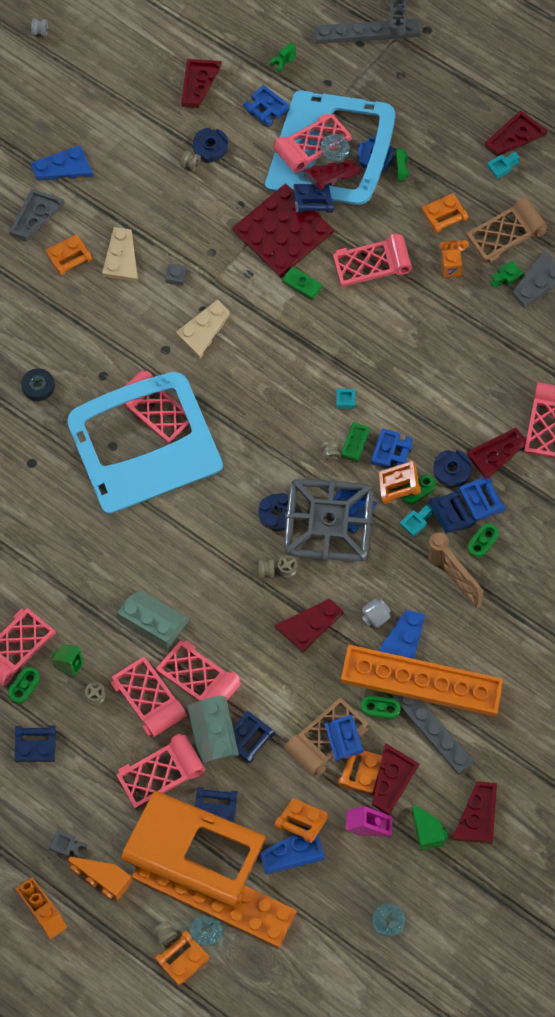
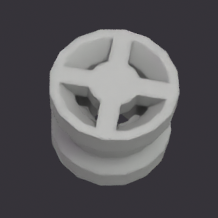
M33 18L31 24L32 36L39 34L42 37H46L48 33V20L43 19L41 21Z

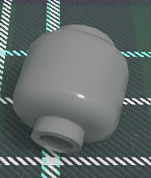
M373 599L362 608L364 614L362 619L368 626L373 625L378 628L390 619L389 612L391 610L382 599Z

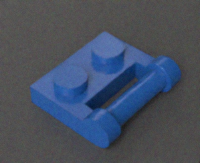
M483 477L459 487V492L475 522L494 514H500L506 510V506L504 503H501L491 484V478L486 481ZM480 487H485L494 506L490 507Z

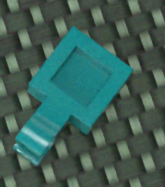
M516 152L506 158L500 155L488 162L487 167L494 177L499 179L511 172L512 167L519 164L517 159L520 157Z
M426 505L418 514L413 510L400 522V526L414 538L427 526L425 520L432 516V509Z

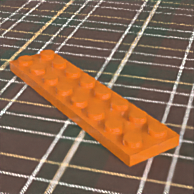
M348 645L340 683L496 717L503 679Z
M184 857V860L187 861V862H190V863H192V864H194V865H197V866L202 867V868H204V869H206V870H209V871L214 872V873H216V874H218V875H221V874H219V873H217V872H215V871H213V870H211V869H209V868H206V867H204V866H202V865H200V864H198V863H196V862H194V861H192V860H189V859H187V858ZM136 867L132 875L133 880L278 949L297 913L296 909L245 885L242 888L244 897L241 904H236L235 907H232L139 867Z

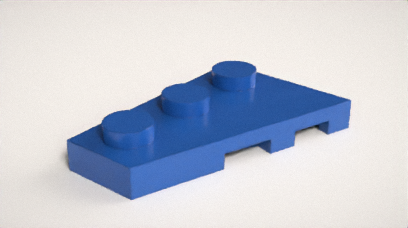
M81 146L30 163L37 181L55 180L60 177L77 178V176L84 175L93 177V172Z
M406 610L378 651L414 659L425 614Z
M293 833V836L288 839L279 841L262 851L260 857L265 875L325 860L319 835L317 834L314 841L309 843L303 837Z

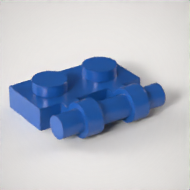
M262 85L251 95V99L254 101L252 104L248 101L243 104V107L247 109L250 115L256 116L260 123L266 124L268 127L273 124V121L270 119L271 116L278 119L289 109V104L265 85ZM260 106L265 110L263 113L258 110Z
M382 428L371 464L389 469L391 463H395L396 466L407 463L406 458L413 447L411 445L413 438L407 436L405 441L399 440L400 433ZM396 448L401 449L399 456L394 455Z

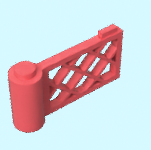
M327 113L318 118L319 121L288 138L279 137L274 141V151L293 173L302 172L307 164L352 140V135L332 113L329 115ZM329 121L335 124L334 128L324 126ZM317 130L320 131V134L315 136L310 135V132ZM323 131L333 132L332 138L323 137ZM335 133L344 134L345 136L341 139L334 138ZM299 138L305 139V143L299 144L295 140ZM308 139L318 141L317 146L307 145ZM320 142H330V145L321 147ZM306 149L315 150V154L308 157L305 151Z
M397 233L391 234L385 241L350 250L343 248L336 250V253L333 254L341 287L392 274L404 275L412 270L404 237ZM384 247L385 251L381 257L374 254L376 249ZM363 252L367 254L364 261L356 258L358 253ZM347 257L350 260L345 266L339 263L338 259ZM370 257L378 260L375 266L367 263ZM353 261L361 264L357 271L349 268ZM383 262L388 264L390 269L382 271L378 267ZM364 266L372 270L368 275H363L360 272ZM346 271L354 274L351 279L343 280V275Z
M141 370L125 386L152 378L153 376L150 372ZM165 391L158 392L160 399H149L148 395L147 399H144L146 397L144 396L121 405L125 409H129L168 444H171L190 425L188 420L185 423H176V415H185L182 406ZM149 403H160V411L149 412ZM162 403H171L174 406V411H163ZM138 404H147V412H139L135 407ZM161 415V423L153 424L150 422L149 416ZM163 415H174V423H163ZM163 427H174V433L168 437L163 433Z
M537 382L524 453L555 458V452H551L547 447L555 442V435L551 431L555 427V423L548 426L543 420L550 414L555 419V385ZM537 405L545 406L548 412L540 416L536 411ZM540 421L545 429L537 433L533 425ZM548 431L553 439L545 444L540 436ZM536 438L542 445L538 449L529 448L530 442Z
M21 608L14 615L15 620L0 633V643H6L7 651H0V685L2 686L7 685L15 673L56 634L52 627L28 608L25 610ZM28 615L33 619L34 625H22V620ZM34 629V637L22 638V630ZM36 629H45L49 632L45 637H36ZM12 630H20V638H9L8 634ZM20 642V650L9 651V643ZM23 642H34V647L31 650H23ZM9 655H21V660L14 665L9 661Z
M180 640L156 668L159 674L197 701L216 696H225L228 701L241 686V678L235 672H225L195 651L196 647L187 640L185 642ZM183 648L188 651V657L177 658V653ZM189 661V670L178 671V663ZM191 661H202L203 668L192 669ZM175 663V672L167 673L163 670L167 664ZM216 671L219 675L215 679L207 680L206 672ZM204 672V680L193 682V673ZM190 674L191 682L181 683L179 681V675ZM205 685V691L200 696L194 692V686Z
M145 656L111 677L113 680L110 682L111 686L116 692L120 691L144 723L142 729L147 736L151 735L154 738L187 717L180 702L175 699ZM142 664L147 667L146 675L136 673V669ZM124 676L131 677L129 685L121 684L118 680ZM134 677L144 679L143 687L133 686ZM148 679L158 682L156 689L146 688ZM131 690L142 691L140 700L131 699ZM145 692L155 693L153 702L143 700ZM158 694L167 695L169 700L164 703L157 702ZM142 704L152 706L151 711L146 715H143L140 711Z
M177 734L171 738L169 745L132 766L128 763L118 769L120 773L116 775L134 808L138 809L148 803L155 791L151 789L153 779L163 781L162 788L158 791L166 793L183 782L200 776L206 769L187 735ZM169 752L171 756L169 765L159 763L160 756ZM147 763L154 765L151 775L141 773L143 766ZM157 766L168 768L165 778L155 776ZM171 769L179 771L182 775L181 778L175 781L168 779ZM130 773L135 774L134 785L125 783L123 777ZM140 776L150 778L147 788L137 786ZM135 790L145 791L144 799L136 803L134 799Z

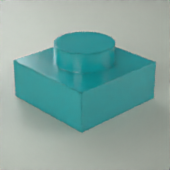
M337 388L336 409H355V389Z

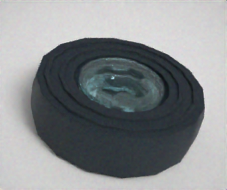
M36 368L28 371L23 376L21 386L27 398L33 401H43L52 395L55 383L50 372L45 369ZM36 382H37V383H40V382H41V385H42V386H40V387H39V386H36V387H35V383H36Z

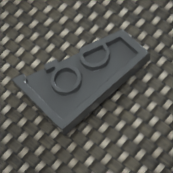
M31 189L10 230V236L27 241L65 204L64 199Z
M545 250L513 291V297L523 308L555 288V261Z

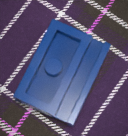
M352 714L333 720L331 723H325L336 761H339L341 758H349L364 753Z

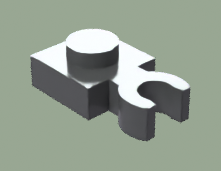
M56 830L49 850L66 857L72 852L76 858L83 859L84 855L78 853V848L87 849L88 845L83 842L74 843L75 836Z

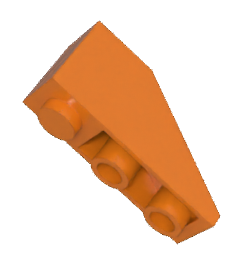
M75 857L68 859L71 866L69 869L78 876L82 874L86 877L85 881L94 888L98 886L102 889L101 893L110 900L114 898L118 901L133 883L132 877L115 864Z
M33 877L15 888L50 940L67 929L61 915Z

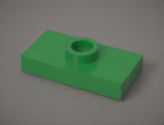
M294 267L282 279L283 284L310 300H313L323 288V284Z
M352 423L341 452L342 458L359 462L371 427Z

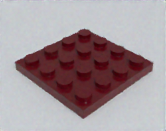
M286 183L232 227V231L280 278L334 233V229L316 211L296 212L293 189Z

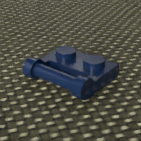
M314 184L293 185L292 189L297 213H303V211H326L327 213H333L334 205L331 199L329 184H325L324 189L321 190ZM303 203H325V204H303Z
M457 491L448 495L431 498L428 502L446 534L471 528L476 523L469 516L460 501V495ZM451 502H453L454 506L456 507V509H457V511L459 512L460 516L462 517L463 521L460 520V518H459V516L457 515L456 511L454 510V508H453Z
M248 710L233 727L239 756L249 764L254 760L255 754L265 742L276 734L273 729ZM260 729L263 734L247 752L243 748Z
M55 725L49 726V728H22V726H15V762H55ZM22 736H49V740L22 741Z
M197 787L195 807L234 822L238 791L223 792L204 790V787ZM203 798L230 800V805L202 803Z

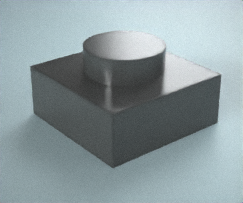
M169 264L165 278L166 283L184 286L187 266Z

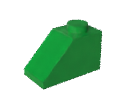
M62 644L60 649H56L52 655L53 666L74 678L84 664L81 648Z
M412 806V816L420 851L443 847L445 839H448L446 827H442L439 819L420 807Z

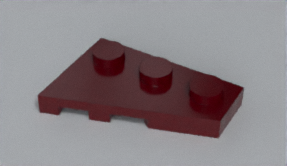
M187 59L181 101L182 107H200L222 66V61Z
M520 110L485 142V147L498 157L547 135V130Z
M350 159L340 163H328L324 166H312L309 169H304V176L319 190L324 189L325 184L333 185L336 184L338 179L346 180L361 173V167Z
M476 782L467 806L452 836V840L493 844L497 783Z

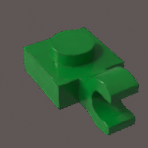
M290 42L281 49L279 55L270 60V67L277 64L276 72L282 71L283 66L296 58V45Z
M512 260L500 267L497 273L491 276L492 281L490 283L494 288L504 282L509 286L522 278L523 272Z

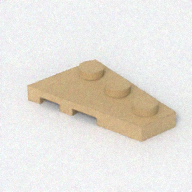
M113 228L102 272L103 277L138 282L131 229Z
M216 300L176 331V336L201 359L206 348L212 343L216 333L220 331L230 316V311L219 300Z

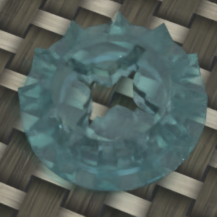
M329 134L323 139L320 150H322L323 156L327 157L329 161L337 162L343 160L348 155L349 143L340 134ZM331 144H333V146L340 145L337 149L338 152H336V150L330 151L332 148Z
M393 903L383 904L376 908L373 914V926L381 935H397L405 926V914L400 907ZM389 912H391L392 919H395V921H391L387 927L386 920L383 917H387Z
M203 915L200 918L196 917L190 926L191 937L201 945H213L221 939L223 934L220 920H215L213 916L206 917ZM203 926L206 928L211 927L210 932L207 930L203 931Z

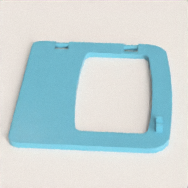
M303 90L295 92L280 137L288 138L319 121L318 118L324 114H333L336 110L373 115L380 118L373 151L359 187L352 190L329 186L331 199L334 202L353 205L366 203L372 197L387 157L396 117L394 108L390 104L377 101L370 102L363 99L317 94ZM312 98H320L321 102L312 101ZM365 105H367V106H374V109H373V110L364 109V108H365ZM317 130L310 132V135L319 136L320 131ZM299 138L295 142L304 144L305 139ZM308 139L307 145L317 146L318 141ZM306 149L305 153L309 157L315 154V150ZM275 152L265 182L268 191L276 192L285 183L290 188H293L294 184H312L304 176V170L297 174L293 173ZM315 160L307 164L305 169H309L312 166H314Z
M170 372L122 387L73 409L68 416V427L101 508L107 514H112L219 473L223 468L222 460L190 384L181 373ZM174 390L192 429L191 434L142 456L108 466L101 465L85 428V422L103 412L138 398L161 391ZM83 432L86 441L80 443L77 434ZM104 484L108 493L101 495L98 486Z

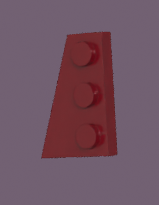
M514 428L467 451V456L487 481L526 445V439L517 428Z
M327 599L276 624L275 629L304 653L344 614V611L331 599Z
M387 743L384 745L372 806L390 815L420 764Z

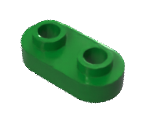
M396 148L398 182L409 178L408 167H405L407 151L404 152L403 148Z
M428 474L418 477L421 493L401 497L402 501L407 505H414L433 493L436 487L434 477ZM428 481L429 484L425 485L423 482Z
M483 525L468 544V553L471 557L477 559L484 557L494 545L499 535L498 528L495 525ZM491 534L492 537L488 538L485 535ZM480 548L481 551L477 552L474 549Z
M27 667L23 669L9 688V698L13 703L22 704L26 702L38 686L40 675L35 668ZM29 677H33V678H34L33 681H30V682L27 681V679H28ZM22 693V696L16 697V694Z
M366 696L361 702V711L368 717L393 720L400 714L401 706L397 700L392 698ZM369 705L374 706V709L369 710L367 707ZM392 708L394 712L389 713L387 709Z

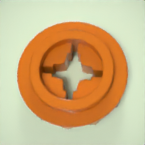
M449 240L440 243V249L443 251L456 249L464 251L465 248L469 247V243L466 240Z

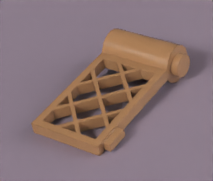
M525 197L517 201L510 209L466 234L483 260L492 263L500 258V254L532 236L540 237L544 235L548 225L530 200ZM511 214L515 218L514 223L504 222L505 217ZM493 224L500 225L499 232L489 231V227ZM503 226L512 227V233H501ZM515 228L523 229L526 234L522 236L514 235ZM477 233L485 234L483 241L475 240L473 235ZM487 235L497 236L496 243L486 242ZM500 237L510 239L506 245L498 244ZM484 246L494 247V251L486 255L483 251Z
M443 533L433 534L429 539V562L432 565L441 566L474 607L478 609L482 605L483 589L448 549L449 540L447 536Z
M341 697L301 733L293 736L284 746V750L312 777L315 775L320 776L326 770L325 765L334 757L333 751L327 756L320 751V745H331L330 741H320V732H327L326 728H320V722L323 719H330L333 722V720L345 717L344 715H335V709L339 705L346 710V716L352 714L354 720L361 724L357 728L360 738L369 730L367 728L369 723ZM309 732H318V741H310L305 735Z

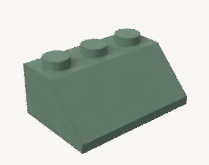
M141 590L128 597L117 612L120 623L166 650H169L189 621L188 617Z
M216 696L188 705L196 748L201 762L206 764L238 756L239 753L226 697Z

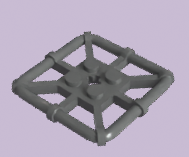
M294 479L289 489L287 513H285L284 518L286 520L284 552L295 557L323 559V561L340 560L356 562L367 559L370 531L373 526V488L362 483L335 481V479H330V481ZM303 486L329 488L328 500L314 499ZM334 489L359 491L347 501L333 500ZM297 491L311 504L310 514L295 513ZM366 496L364 518L349 517V508ZM330 515L331 519H334V521H331V523H327L323 519H326L327 516ZM294 521H309L308 531L292 543ZM348 524L363 526L361 549L347 535ZM311 537L324 538L323 551L296 549ZM329 539L344 540L356 554L328 552Z

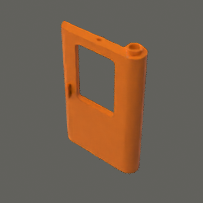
M155 790L123 850L121 860L235 907L236 904L240 905L243 900L244 893H242V888L267 836ZM199 828L206 829L250 848L248 856L235 880H230L184 860V856Z

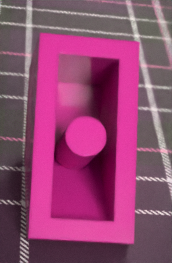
M365 806L347 810L346 831L364 836L390 837L392 836V816Z

